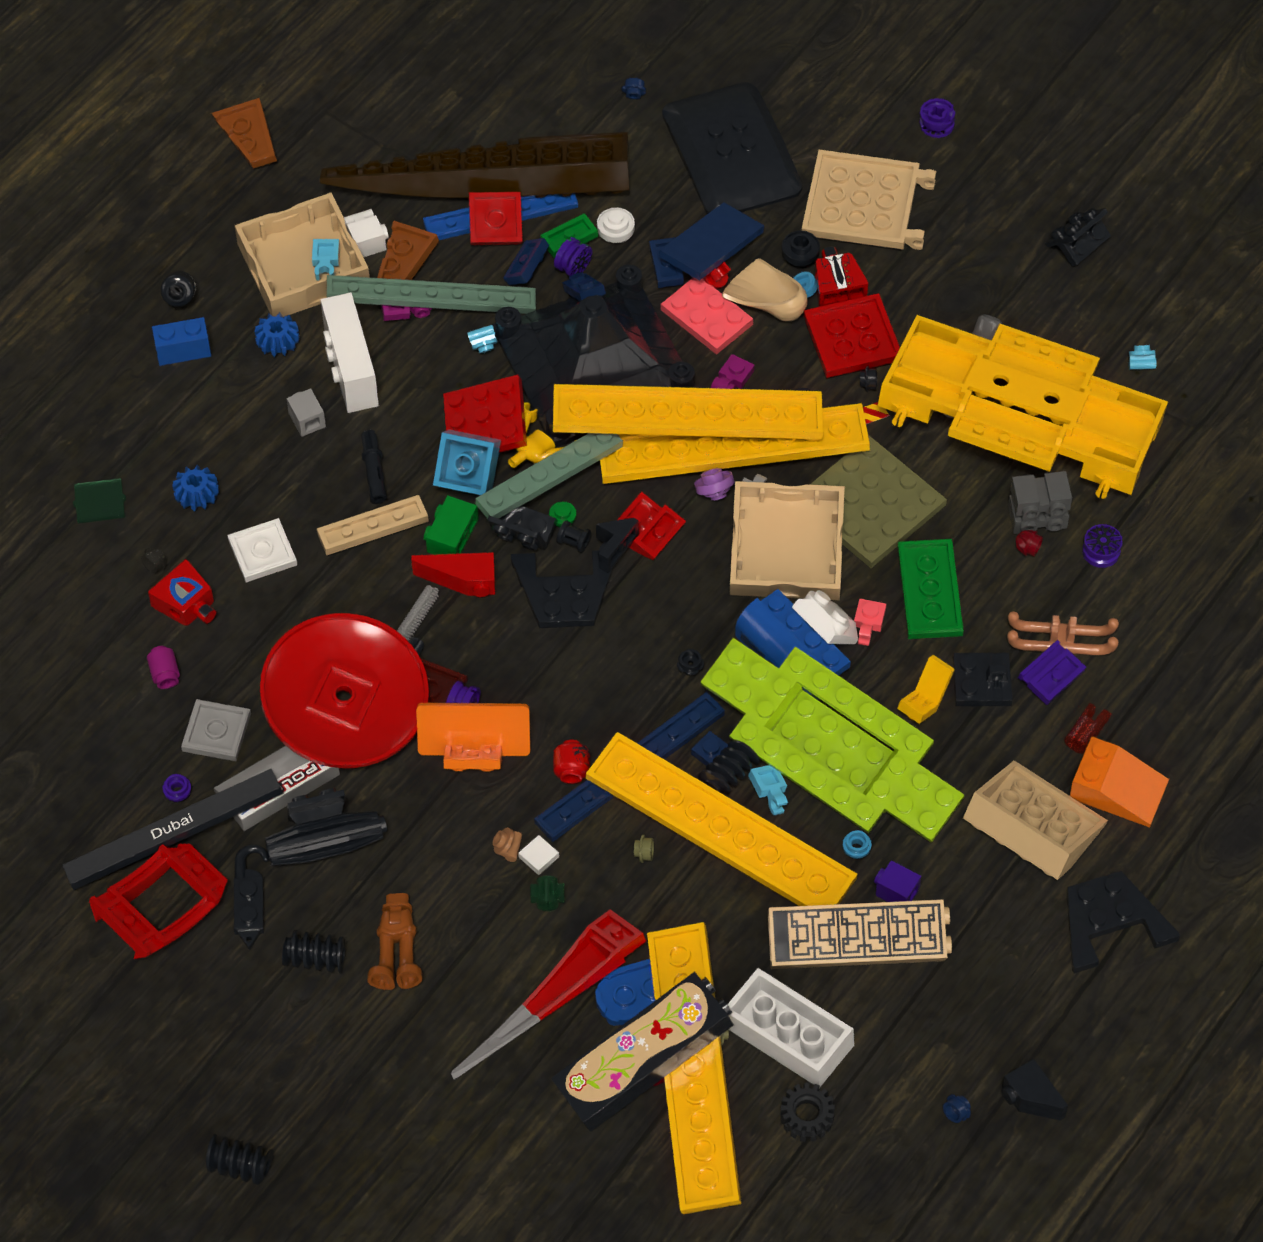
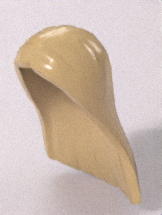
M756 259L745 270H742L728 284L722 294L723 298L764 310L782 321L798 319L807 307V294L801 284L762 259Z

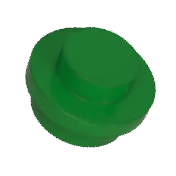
M558 502L550 508L549 516L558 520L556 526L561 527L565 520L570 521L571 524L575 521L576 509L571 503Z

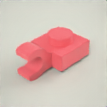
M859 599L854 619L856 627L860 628L858 644L869 646L872 630L881 632L886 611L885 603Z

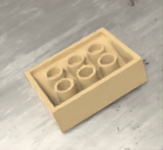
M1012 761L974 792L963 817L973 827L982 830L999 844L1008 847L1022 859L1031 862L1043 870L1045 874L1057 880L1075 864L1108 821L1016 761Z

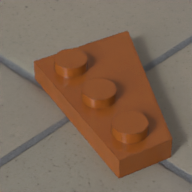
M260 98L212 113L214 120L252 168L277 161Z
M393 221L391 238H388L386 256L382 259L377 278L412 280L439 242L437 234Z

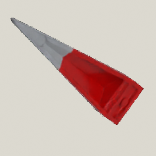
M608 910L589 924L560 962L524 1003L483 1044L452 1071L453 1079L461 1076L624 964V958L646 942L644 934L612 910Z

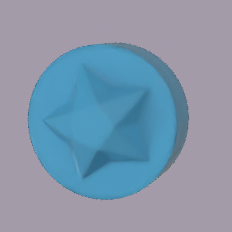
M801 272L793 278L805 289L807 298L816 292L817 280L812 273Z

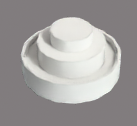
M622 208L604 210L597 219V230L600 237L612 243H621L628 240L635 230L634 217L630 212Z

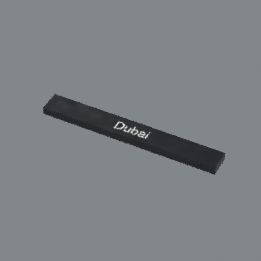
M272 768L71 860L62 866L73 890H76L156 853L159 846L163 844L169 847L283 794Z

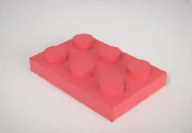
M692 278L661 303L662 312L716 355L753 325V318L731 300L723 298L722 293L712 285L707 284L703 278L700 281Z

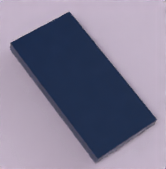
M723 202L661 248L659 257L700 281L762 234L764 225Z

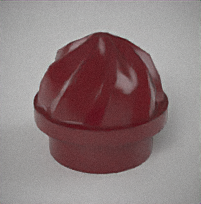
M1036 530L1022 531L1016 536V547L1023 555L1027 556L1029 554L1035 557L1040 549L1043 537L1038 535Z

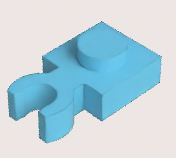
M313 239L312 265L316 266L314 269L316 281L320 280V275L324 272L329 273V275H335L333 266H339V239Z

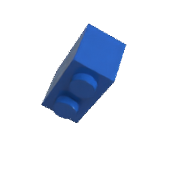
M204 317L152 326L159 366L211 357Z

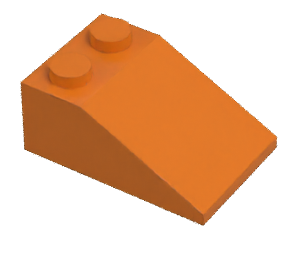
M1091 737L1072 782L1070 796L1083 804L1150 827L1169 779L1123 748Z

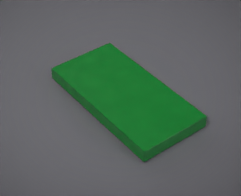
M952 539L898 542L897 548L908 639L963 636L964 630Z

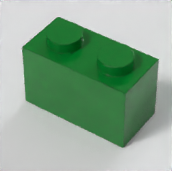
M447 495L443 505L439 504L436 509L435 520L432 526L428 525L424 533L427 552L433 555L462 554L478 522L477 505Z

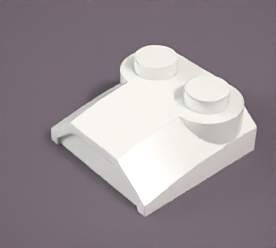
M820 590L816 592L809 591L804 599H798L792 606L828 644L857 643L856 622L836 603L830 601L831 599Z

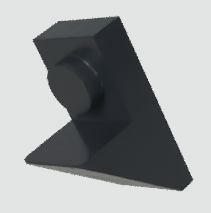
M628 518L596 525V538L603 542L597 554L601 570L609 573L639 535L637 519Z

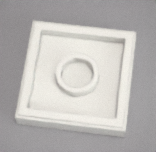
M279 518L227 535L245 582L297 566V560Z

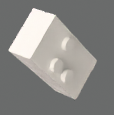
M352 293L321 299L325 330L323 334L327 346L325 347L328 362H334L335 367H331L334 383L339 382L347 412L350 413L379 406L376 377Z
M759 968L727 1004L733 1012L729 1015L734 1024L729 1029L731 1032L813 1085H820L819 1088L854 1046V1031L852 1027Z

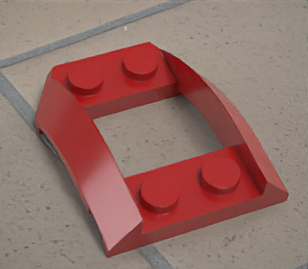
M163 844L138 869L110 886L106 893L98 897L92 896L89 903L95 921L103 919L135 951L134 959L144 958L173 942L204 918L219 903L228 879L191 844H178L177 848H167ZM172 868L202 899L178 920L158 931L130 902Z

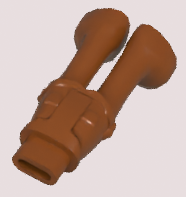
M406 893L388 894L386 896V904L382 906L383 913L380 925L376 930L380 941L379 965L370 968L367 974V981L375 988L383 990L395 988L394 944L399 943V968L396 973V980L400 988L409 989L422 982V970L418 965L414 964L413 938L416 934V927L413 924L412 905L409 904V895Z

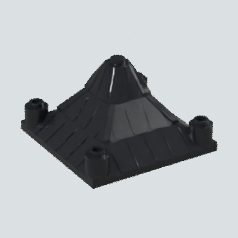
M628 264L620 267L616 273V282L604 287L606 292L604 295L588 296L581 301L572 297L566 301L552 304L521 316L518 309L508 306L499 309L495 315V323L492 324L495 337L514 374L520 376L523 392L532 409H538L537 419L544 433L553 440L555 448L578 440L588 433L553 432L554 384L698 388L695 384V370L693 366L683 362L642 287V272L635 265Z

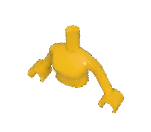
M528 402L524 403L526 432L529 424L537 420L538 409L529 411L530 403ZM535 430L531 435L526 436L527 446L516 448L518 453L508 459V464L515 468L526 459L533 463H538L564 447L555 448L553 440L540 430Z

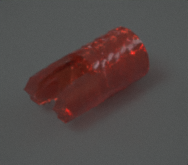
M1089 703L1064 739L1066 745L1071 750L1084 754L1091 737H1097L1112 713L1104 709L1094 721L1091 718L1095 713L1096 706Z

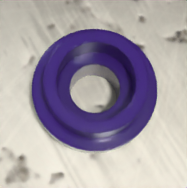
M181 774L170 775L163 784L165 797L174 802L186 799L191 793L190 781ZM176 787L182 788L179 791H173Z

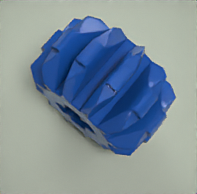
M280 312L277 316H272L269 313L267 319L260 318L259 325L255 326V340L258 348H262L264 354L271 352L273 357L277 353H282L285 356L286 350L294 351L295 344L299 343L298 325L292 321L290 315L283 317Z
M196 465L193 470L186 467L185 473L177 472V480L173 481L172 485L173 491H175L174 497L177 502H181V506L184 509L191 506V509L195 512L199 506L206 510V503L214 504L215 496L219 493V487L217 485V477L215 474H211L208 467L200 470V467Z

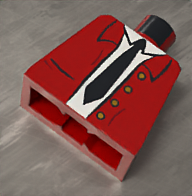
M835 247L823 249L821 252L823 258L817 259L815 263L818 306L821 307L867 296L868 281L853 255L850 253L838 255Z

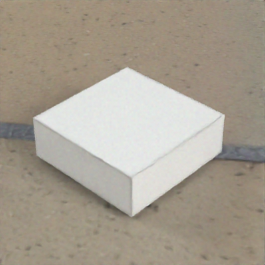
M540 835L518 853L519 858L538 875L559 858V852Z

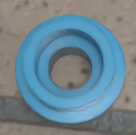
M852 831L843 840V850L852 858H863L871 850V840L862 831ZM853 844H860L862 847H861V848H855V847H853L852 845H853Z

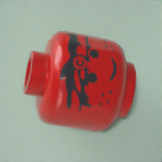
M566 740L554 749L553 772L564 783L574 784L581 782L590 769V752L579 741Z

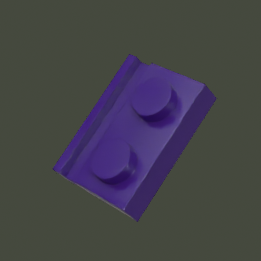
M1057 640L1019 674L1018 678L1028 684L1027 687L1048 705L1085 671L1086 666L1067 648L1064 649L1060 645V641Z

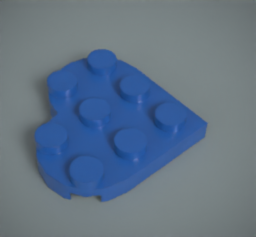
M650 959L616 968L603 977V980L598 984L595 991L596 1006L610 1025L625 1024L655 1001Z

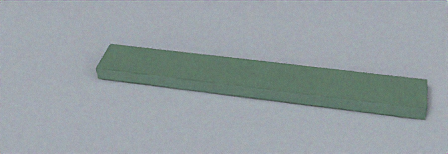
M327 275L326 298L352 293L354 303L490 312H497L499 309L509 306L518 309L522 314L536 310L535 288L336 275Z

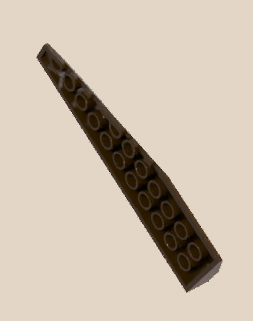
M628 132L528 137L518 139V144L507 145L506 141L495 142L496 146L485 149L481 145H474L467 148L465 152H460V149L455 148L416 154V159L405 161L404 156L395 157L392 162L382 164L378 160L369 161L361 168H357L356 164L322 168L320 183L379 193L448 198H469V192H521V196L535 195L536 198H542L549 194L570 196L572 193L594 195L603 191L622 193L624 190H629Z

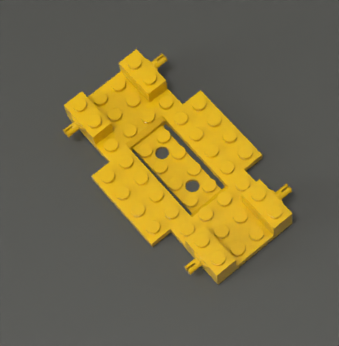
M916 315L882 383L878 406L896 412L892 423L896 426L898 422L897 427L903 425L906 417L928 424L934 410L955 417L949 428V437L1049 472L1058 454L1081 461L1084 464L1080 477L1098 483L1099 487L1096 491V496L1100 497L1103 491L1101 498L1104 499L1107 497L1110 488L1132 494L1152 441H1155L1161 427L1168 401L1093 376L1099 364V357L1015 328L999 324L991 341ZM1001 378L1006 380L1008 384L1006 386H998L993 380ZM1047 396H1053L1057 398L1059 402L1056 404H1050L1046 402L1044 398H1046ZM992 397L994 399L1000 400V403L1002 405L985 400L983 398ZM1014 405H1015V406H1017V407H1020V408L1025 409V411H1026L1028 414L1023 413V412H1020V411H1017V410H1014V409H1011V408H1008V407H1011V406H1014ZM1040 414L1049 417L1053 423L1034 416Z

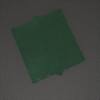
M121 478L74 484L75 500L73 505L76 507L78 524L125 518L124 501H126V496L123 494Z

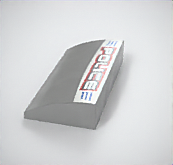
M285 746L214 787V791L217 794L272 768L283 794L233 816L242 830L245 831L286 807L287 803H291L293 798L306 795L339 776L340 772L339 768L309 761Z

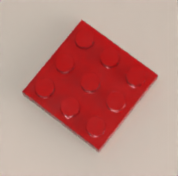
M879 293L804 310V319L826 378L864 370L866 366L872 368L893 363L900 349Z
M519 375L443 394L446 431L454 430L501 440L499 453L527 446L522 380Z

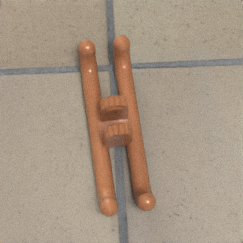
M1015 611L1008 614V622L1016 630L1050 633V641L1021 639L1015 630L1009 631L1007 634L1008 643L1019 650L1044 652L1055 641L1059 640L1060 645L1064 649L1067 648L1072 654L1106 655L1115 651L1119 643L1116 637H1110L1105 644L1074 643L1075 635L1096 637L1111 635L1119 626L1116 618H1111L1106 625L1095 626L1077 624V617H1070L1068 624L1060 623L1059 616L1055 615L1052 616V622L1050 623L1021 620Z

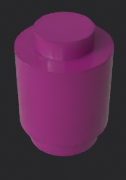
M166 646L153 648L146 657L153 682L160 689L174 687L178 684L180 676L174 651Z

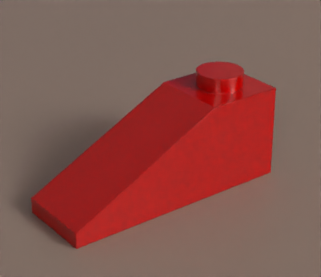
M494 552L411 555L412 570L415 576L467 596L485 597L487 595H495Z

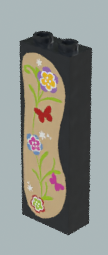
M694 971L551 1078L590 1132L734 1026L729 1017L733 1012L723 999L719 1001L715 999L712 994L716 990L706 977L701 980Z

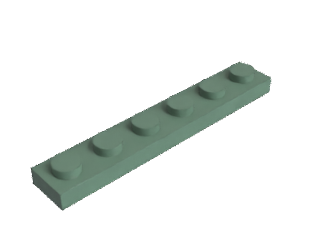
M588 433L476 498V505L487 519L489 515L499 519L623 447V440L618 434Z

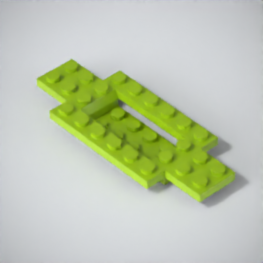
M732 638L700 682L703 687L744 714V717L730 734V739L747 744L766 764L868 834L882 814L887 812L932 843L964 799L963 793L919 764L934 744L933 739L797 647L793 648L780 668H777L735 638ZM802 687L810 693H812L813 695H815L816 697H818L819 699H821L822 701H824L826 704H828L835 710H837L838 712H840L841 714H843L844 716H846L847 718H849L851 721H853L854 723H856L857 725H859L860 727L874 735L876 738H878L879 740L893 748L894 751L890 750L885 745H883L882 743H880L879 741L865 733L863 730H861L860 728H858L857 726H855L854 724L840 716L838 713H836L835 711H833L832 709H830L829 707L815 699L813 696L805 692L802 689Z

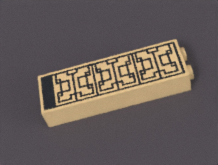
M944 900L768 908L767 911L771 969L945 961L947 954L952 953L951 936H946L945 925L950 924L949 907H944Z

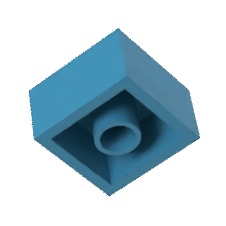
M454 430L442 432L433 485L478 495L493 489L501 440Z

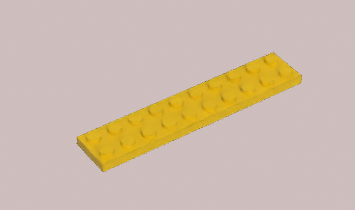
M554 384L553 432L822 439V391Z
M862 403L822 408V439L618 434L623 440V447L600 460L603 484L702 472L714 468L726 469L869 451L870 442Z
M619 732L614 735L586 773L587 780L798 906L840 904L857 879V873Z
M704 922L647 933L655 1001L694 971L701 980L706 977L714 987L707 929ZM719 1036L664 1077L679 1205L682 1214L742 1204L721 1039Z

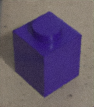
M891 860L886 869L881 868L875 877L874 883L877 884L876 896L887 902L913 901L920 890L921 876Z

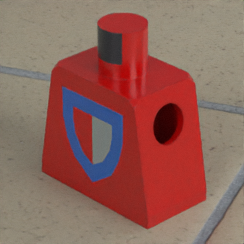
M186 559L148 591L150 603L154 609L184 626L192 623L197 617L207 624L216 616V610L211 607L214 602L212 589Z

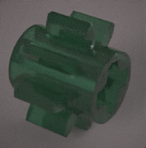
M549 875L537 878V884H530L531 903H537V908L542 911L557 909L558 902H565L564 883L558 884V879Z

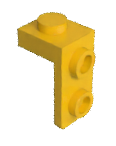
M935 655L930 656L916 689L900 701L897 709L919 724L937 711L953 675L954 668Z

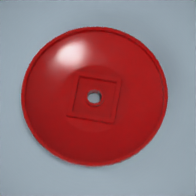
M334 613L314 617L294 626L286 632L269 652L263 665L260 680L262 709L275 735L283 744L299 756L314 763L335 768H358L376 764L404 748L418 730L417 705L419 703H428L429 696L428 679L423 662L406 638L395 629L376 619L349 613ZM347 691L350 693L351 698L347 701H341L336 697V693Z

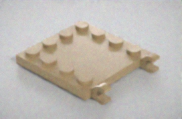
M818 150L802 231L810 232L817 238L904 249V244H908L913 249L921 250L923 248L925 231L908 229L916 184H919L924 189L933 190L936 171L931 169L921 170L919 169V163Z

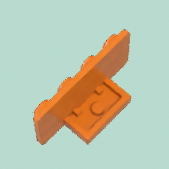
M419 703L417 705L418 752L421 755H444V769H452L454 771H464L466 769L493 771L494 769L501 768L502 756H527L530 754V708L527 704Z

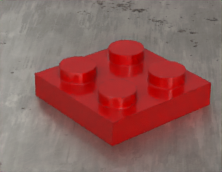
M469 192L470 245H522L521 192Z

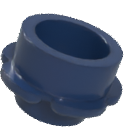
M628 78L625 80V85L622 86V92L626 93L627 98L640 99L646 93L645 82L638 78Z
M954 1094L947 1097V1102L943 1105V1111L949 1120L959 1123L970 1117V1103L965 1097L955 1096Z

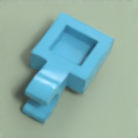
M770 765L751 769L748 776L759 798L768 797L769 809L773 815L784 813L782 805H787L788 801L783 794L787 784L782 774Z

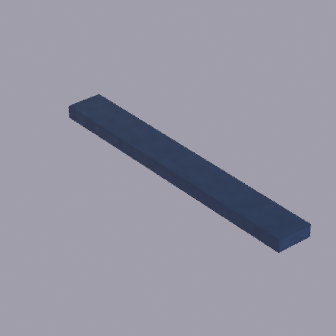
M706 692L637 744L665 760L723 717L725 710ZM586 780L534 818V822L554 842L615 796L591 781Z

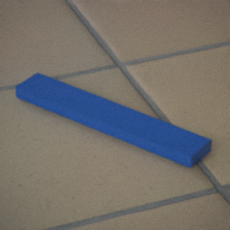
M572 193L570 196L549 194L542 198H536L535 195L521 196L522 221L578 208L575 193ZM469 207L423 218L426 231L437 234L439 240L470 233Z

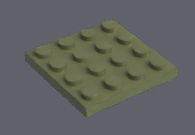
M868 436L870 442L869 451L847 453L810 485L845 486L842 545L872 568L897 547L898 542L906 540L944 508L947 499L872 437Z

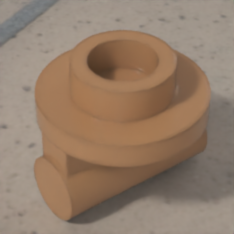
M510 828L498 831L493 839L494 852L504 856L510 862H515L522 834Z

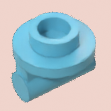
M492 325L467 332L472 349H478L479 353L493 350V344L498 342Z
M1150 345L1134 346V351H1129V370L1156 369L1155 350H1150Z

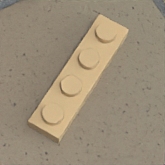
M416 495L317 528V534L327 556L429 522L420 496Z

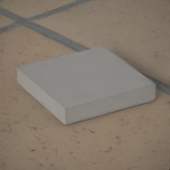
M196 699L182 742V752L237 761L251 716L250 709Z

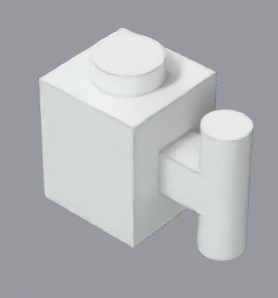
M372 209L344 217L348 233L356 241L363 257L386 250L385 240L389 238L385 224L380 225Z

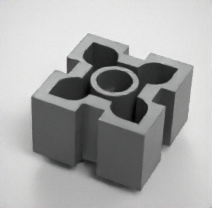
M1066 471L1045 473L1042 478H1034V475L1012 477V495L1009 496L1008 510L1014 534L1025 530L1034 531L1040 527H1045V530L1050 531L1067 528L1069 520L1068 510L1071 508L1072 495Z

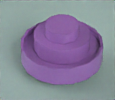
M714 468L703 472L701 478L694 485L697 494L711 497V500H719L727 495L726 492L730 490L735 481L731 471H722L721 468Z

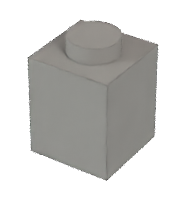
M311 388L286 398L289 415L301 437L326 427L324 411Z

